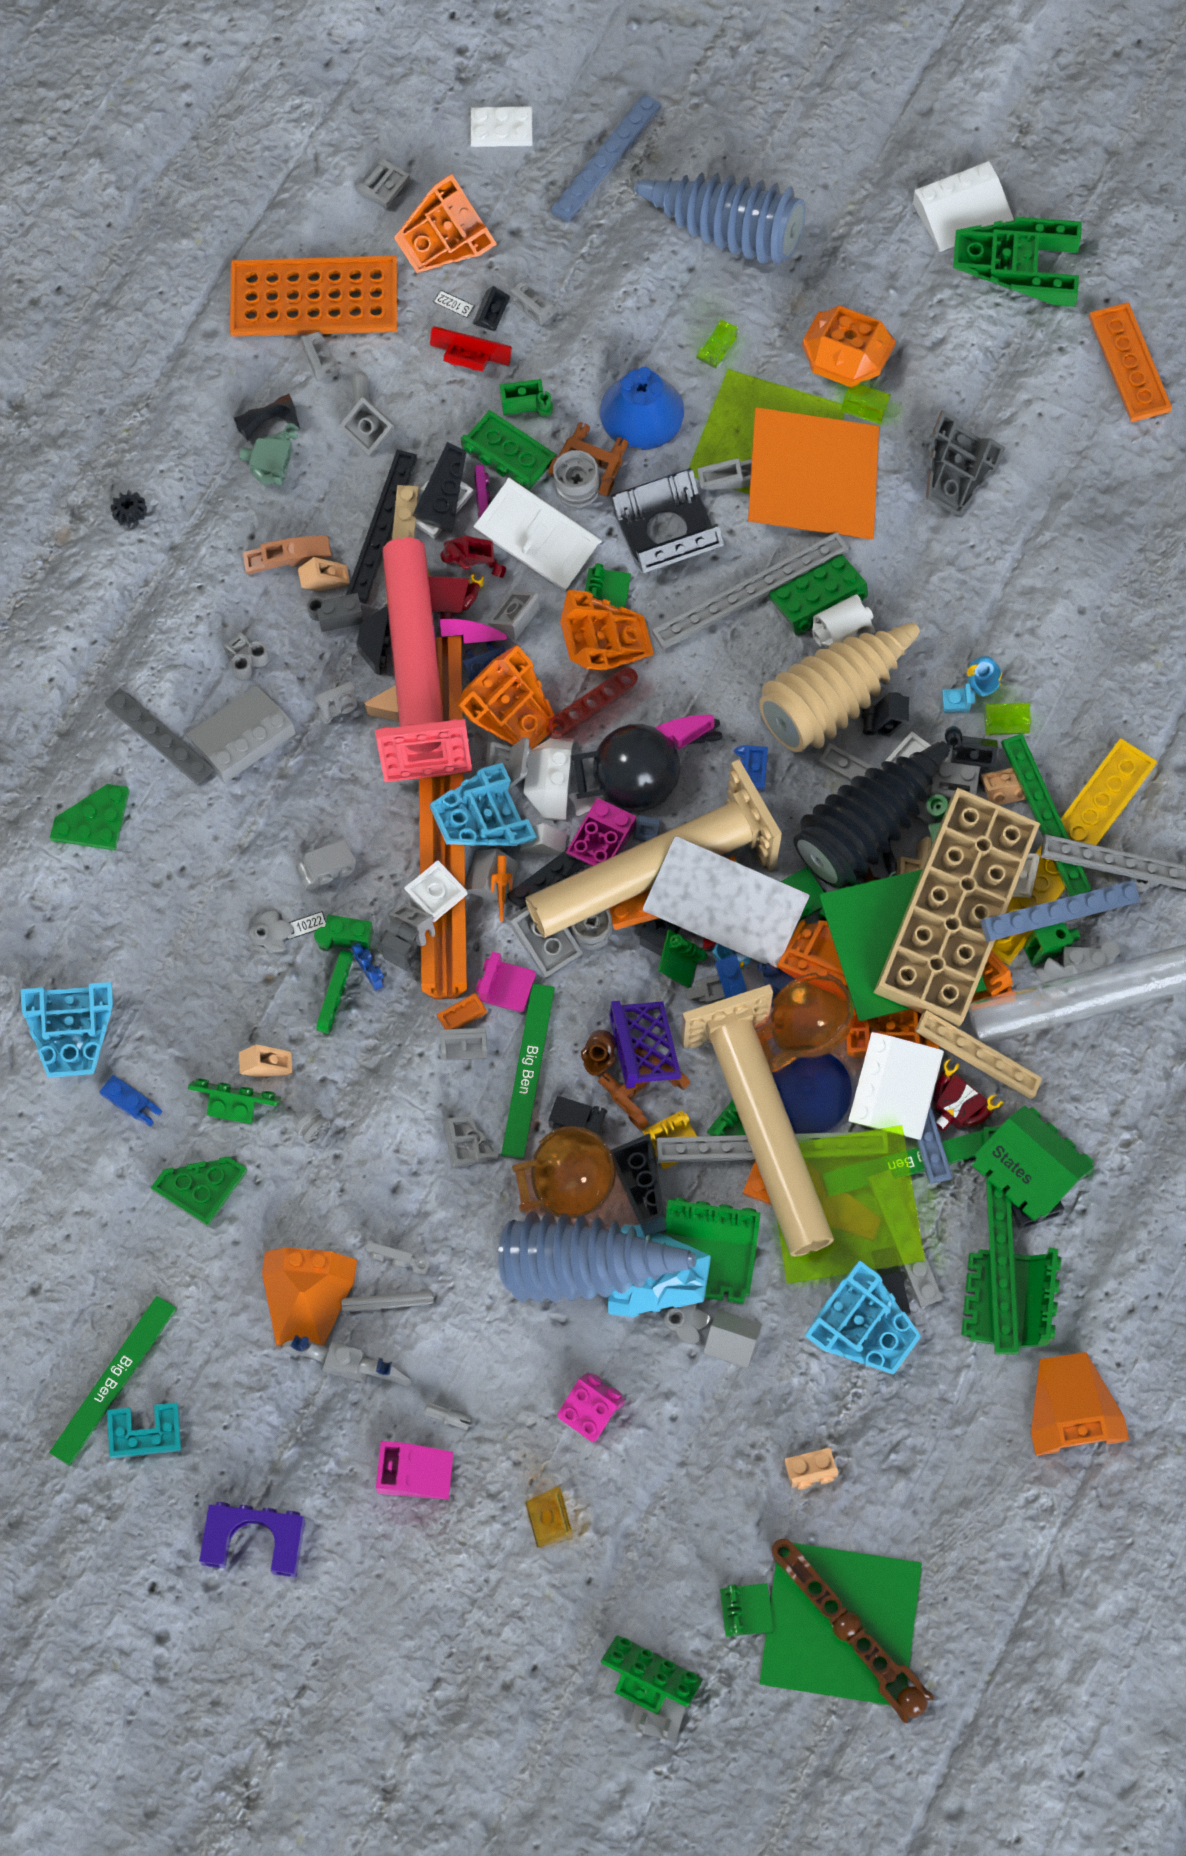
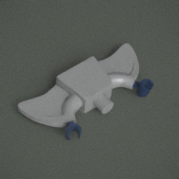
M295 1335L293 1340L283 1343L281 1348L285 1352L324 1362L322 1372L364 1384L367 1374L411 1387L412 1381L407 1376L392 1367V1362L386 1363L382 1358H379L378 1361L372 1360L364 1351L331 1342L330 1347H325L310 1341L308 1337L300 1338L298 1335Z

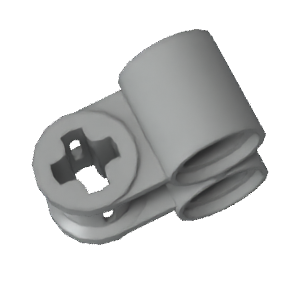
M238 632L234 639L228 643H223L222 646L232 659L231 666L235 678L247 680L252 676L253 665L255 667H264L268 664L269 653L264 642L258 640L250 644L248 639L241 632ZM257 652H263L260 656L254 655ZM246 665L245 668L238 669V666Z

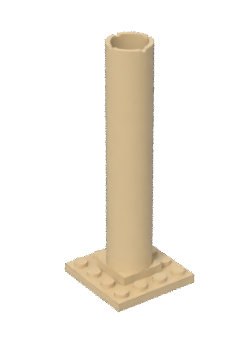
M740 759L731 763L726 805L527 896L526 905L534 924H537L536 928L542 937L551 936L651 889L675 836L721 856L749 844L751 849H756L758 853L757 859L762 867L765 866L768 872L776 869L782 833Z
M769 984L684 1012L682 1014L681 1043L683 1048L689 1047L692 1049L699 1047L704 1041L712 1042L791 1256L796 1257L828 1246L834 1241V1237L755 1027H760L769 1020L773 991Z

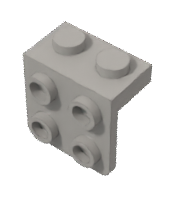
M523 737L512 747L492 741L487 746L485 767L503 763L511 780L508 790L525 778L528 773V765L526 763L531 750L529 738Z

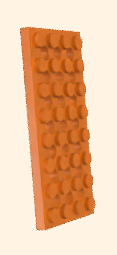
M397 256L231 260V337L307 335L321 332V334L397 332ZM374 273L382 275L379 279H372L371 276ZM334 274L340 276V278L335 281L329 279L330 276ZM353 274L361 275L358 280L350 278ZM293 275L299 277L295 282L289 281L288 278ZM312 275L320 277L317 281L309 280V277ZM271 276L278 277V280L275 282L267 281ZM249 277H256L257 281L249 283L247 279ZM379 291L382 294L379 297H372L371 293ZM333 292H337L340 294V296L335 299L329 297L330 294ZM353 292L361 293L358 298L350 296ZM293 293L299 295L298 298L294 300L288 298V296ZM312 293H318L319 297L316 299H310L309 295ZM271 294L278 296L275 300H269L267 297ZM249 295L257 296L253 301L246 299ZM374 309L382 311L379 315H372L371 312ZM333 310H337L340 312V314L335 317L329 315V313ZM353 310L361 311V313L358 316H352L350 314V312ZM292 311L299 313L295 318L288 317V314ZM311 311L319 312V315L316 317H310L308 314ZM270 312L278 314L275 318L267 317ZM249 313L257 314V316L253 319H248L246 317Z

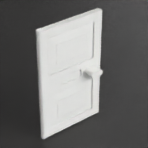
M507 478L506 483L473 527L482 536L493 541L494 544L564 591L567 590L596 547L602 542L597 536L511 478Z

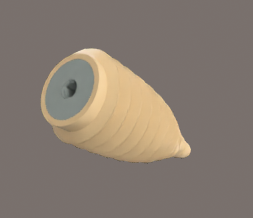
M912 622L898 628H892L888 632L878 631L875 636L863 633L859 638L847 637L843 643H831L828 649H819L814 656H807L802 659L800 664L791 665L788 672L779 673L775 681H767L762 687L759 707L763 720L771 733L783 746L793 752H803L808 745L814 748H822L825 742L824 737L827 739L835 738L836 728L846 729L848 718L857 719L859 717V707L863 709L870 707V696H880V683L889 684V670L897 669V660L901 655L904 656V651L918 637L920 633L919 627Z

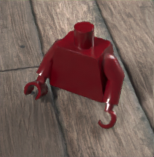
M462 536L444 543V549L440 554L441 560L444 563L460 566L464 569L486 564L489 568L494 567L492 575L500 578L504 577L506 567L497 563V560L494 558L493 541Z

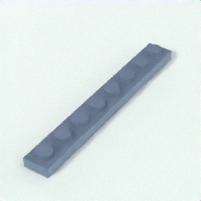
M646 94L642 95L551 208L552 214L569 223L661 108L660 102Z
M1133 880L980 921L986 942L1134 904L1140 902L1135 881Z

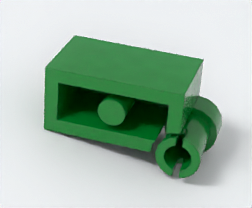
M541 379L499 384L503 416L537 411L540 416L548 417L553 413L551 394L544 391L545 395H543Z
M328 914L325 927L318 928L314 933V938L319 949L322 951L323 948H325V951L330 950L333 943L334 946L352 949L351 946L360 943L363 949L367 948L370 950L374 930L370 921Z

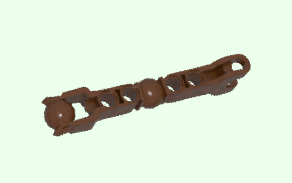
M785 1538L775 1541L772 1546L773 1559L825 1618L831 1619L829 1623L832 1624L834 1635L839 1640L847 1642L848 1645L852 1644L856 1655L880 1683L878 1692L896 1711L902 1722L908 1724L909 1717L916 1718L921 1716L927 1709L928 1700H934L933 1694L922 1685L907 1666H898L877 1642L869 1634L864 1633L866 1630L863 1628L860 1617L855 1612L847 1610L846 1607L842 1608L840 1599L791 1541ZM781 1548H787L790 1554L787 1557H781L778 1551ZM812 1582H817L822 1586V1592L819 1595L809 1593L808 1586ZM828 1601L836 1602L838 1611L834 1614H828L824 1609L825 1603ZM861 1638H865L870 1642V1649L866 1652H861L857 1648L856 1643ZM882 1657L885 1659L887 1666L883 1671H878L873 1667V1660L875 1658ZM899 1673H903L914 1686L902 1689L898 1694L896 1702L885 1689V1686L889 1682H894Z

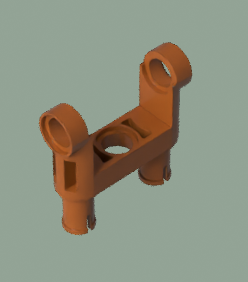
M579 422L572 437L567 438L559 456H555L552 460L549 474L553 476V466L557 458L562 454L572 450L584 451L595 459L599 468L605 470L601 478L602 483L599 494L608 497L614 486V478L623 463L622 456L629 442L623 439L621 443L622 438L618 437L611 452L605 451L583 442L590 431V427L587 424H584V427H582L583 422Z
M639 1046L635 1050V1053L642 1058L648 1053ZM654 1055L647 1059V1061L655 1066L661 1061ZM664 1063L660 1068L665 1072H674V1069L667 1063ZM643 1065L639 1072L640 1075L650 1074L652 1070ZM605 1072L603 1074L605 1077L601 1076L598 1083L611 1094L612 1100L628 1114L629 1120L642 1131L649 1122L642 1115L643 1111L631 1099L649 1082L636 1083L635 1088H626L625 1084L620 1085L608 1072ZM682 1072L680 1079L668 1080L675 1088L679 1087L681 1090H685L691 1084Z

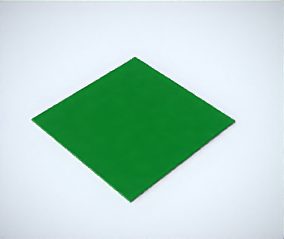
M922 869L819 894L859 1022L910 1009L873 992ZM982 975L975 993L987 990Z
M792 1543L840 1599L842 1608L846 1607L847 1610L855 1612L860 1617L863 1628L866 1630L864 1633L869 1634L898 1666L904 1665L909 1668L922 1563ZM781 1548L778 1554L781 1557H787L790 1552L787 1548ZM776 1563L770 1602L774 1632L766 1633L759 1685L889 1705L878 1692L880 1683L877 1681V1678L856 1655L852 1644L848 1645L847 1642L839 1640L834 1635L832 1624L829 1623L831 1619L825 1618L807 1596ZM812 1582L808 1586V1591L812 1595H819L822 1592V1586L817 1582ZM828 1601L825 1603L824 1609L828 1614H834L838 1611V1605L834 1601ZM861 1638L857 1641V1648L861 1652H866L870 1649V1642L867 1639ZM877 1657L873 1660V1667L876 1670L883 1671L886 1668L887 1663L884 1658ZM899 1673L894 1682H889L885 1686V1689L896 1702L898 1694L907 1687L908 1678L903 1673Z

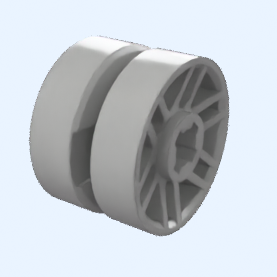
M608 909L571 926V934L580 947L595 950L608 943L612 935V919Z

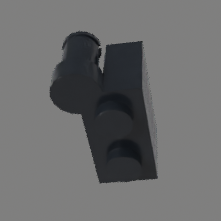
M891 692L876 705H870L867 709L862 708V733L873 736L877 734L878 730V735L886 737L893 735L909 721V697L903 696L898 692Z
M956 726L947 728L945 740L951 748V763L995 768L998 750L997 740L962 736L960 728Z
M557 1095L548 1123L549 1127L552 1128L551 1130L558 1134H565L566 1132L572 1134L574 1138L580 1141H586L587 1139L592 1141L593 1137H601L604 1129L602 1125L608 1111L603 1107L600 1111L599 1106L592 1107Z

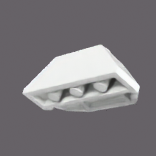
M551 737L530 750V754L527 757L528 773L525 777L524 795L543 819L566 821L572 765L570 755H573L574 739Z

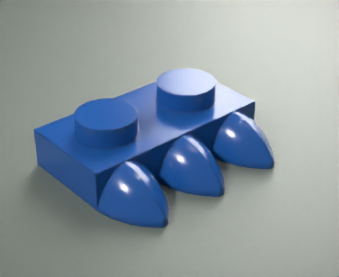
M743 745L735 748L733 752L737 756L745 758L740 759L756 789L764 791L768 747Z
M360 943L351 946L355 959L374 990L376 991L383 987L381 979L384 976L378 966L374 967L371 960L373 958L367 948L363 949Z

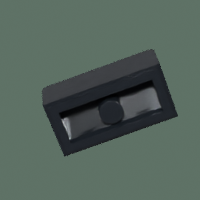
M495 286L489 288L484 295L473 324L496 331L511 296Z

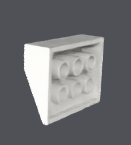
M989 161L914 191L913 205L939 252L955 246V232L958 229L978 225L984 227L993 225L997 221H1002L1003 223L1014 220L999 178Z
M872 1032L849 1121L859 1126L921 1140L944 1051Z

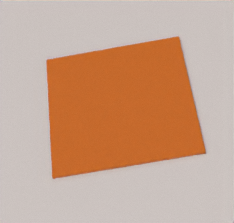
M755 407L748 522L830 534L838 532L839 535L873 540L879 426Z

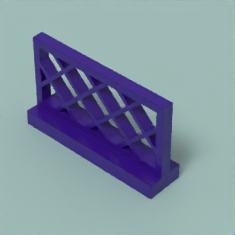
M611 1001L609 1018L613 1035L616 1039V1048L625 1087L635 1088V1084L641 1082L680 1079L681 1072L664 1002L621 1005L620 1001ZM659 1009L660 1012L657 1019L647 1014L649 1010ZM625 1012H634L639 1016L633 1021L626 1016ZM642 1018L652 1023L648 1029L638 1024ZM656 1026L665 1032L661 1037L651 1032ZM633 1028L643 1033L639 1039L630 1034ZM648 1036L655 1040L656 1043L653 1047H650L642 1041ZM660 1044L669 1049L666 1055L656 1050ZM638 1046L648 1052L643 1058L635 1053ZM651 1055L661 1060L657 1066L647 1061ZM664 1063H667L673 1067L674 1072H665L660 1068ZM644 1065L651 1069L652 1072L640 1075L639 1068Z

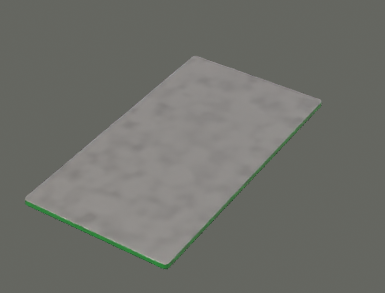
M675 836L642 909L647 913L761 963H770L777 968V964L786 950L808 901L809 894Z

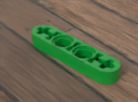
M344 950L340 952L317 1021L316 1031L326 1034L330 1032L353 962L354 955L352 952Z

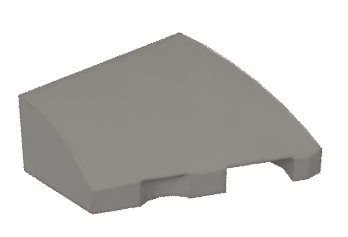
M470 1116L447 1118L444 1130L452 1167L468 1166L498 1158V1152L496 1150L493 1151L487 1144L485 1135L477 1130L476 1124Z

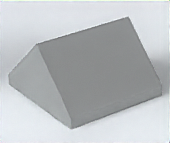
M363 396L340 424L339 428L370 456L392 435L395 424Z
M512 591L488 624L516 641L539 611V595L536 592Z
M497 848L476 852L465 884L468 894L498 902L496 882L494 892H491V876L497 873V855H506ZM506 855V873L512 874L513 884L519 862ZM509 882L506 884L505 904L508 899L507 894L510 892Z
M718 1310L711 1325L703 1354L748 1369L763 1324Z

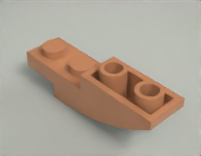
M306 536L260 544L261 548L242 552L245 571L248 575L285 565H290L291 567L302 565L313 557L320 559L332 557L328 536Z

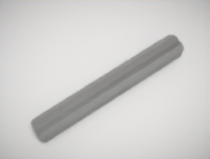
M429 1290L344 1298L341 1304L343 1312L428 1305L434 1303L433 1291Z

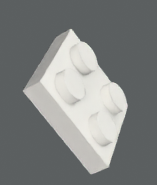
M436 861L404 888L406 894L422 911L433 915V922L468 895L467 890L439 861Z

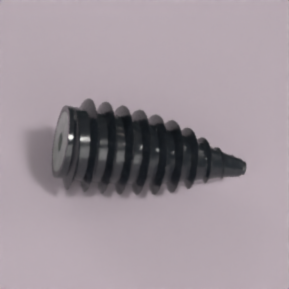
M944 741L936 742L921 752H914L912 757H898L896 763L884 761L880 764L879 769L868 768L864 776L852 778L851 785L840 786L837 795H828L825 799V804H818L813 808V815L806 814L801 818L800 825L802 831L793 839L795 849L806 866L819 879L832 887L838 888L842 884L850 887L855 886L857 883L854 873L866 876L868 874L866 862L877 865L879 864L877 851L886 854L890 852L888 839L895 842L901 840L898 826L904 829L911 827L908 813L916 816L920 814L917 801L918 799L927 800L925 789L928 784H933L932 778L937 770H940L939 767L948 757L950 747Z

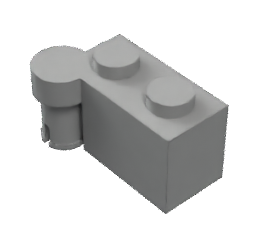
M342 840L305 853L303 858L305 865L301 861L296 865V868L303 879L302 884L305 890L311 891L320 885L331 882L334 878L349 876L354 872L356 861L346 840Z
M1106 941L1101 946V949L1065 946L1061 956V966L1065 967L1068 964H1074L1079 973L1078 978L1106 980L1110 971V965L1118 955L1119 947L1113 941Z

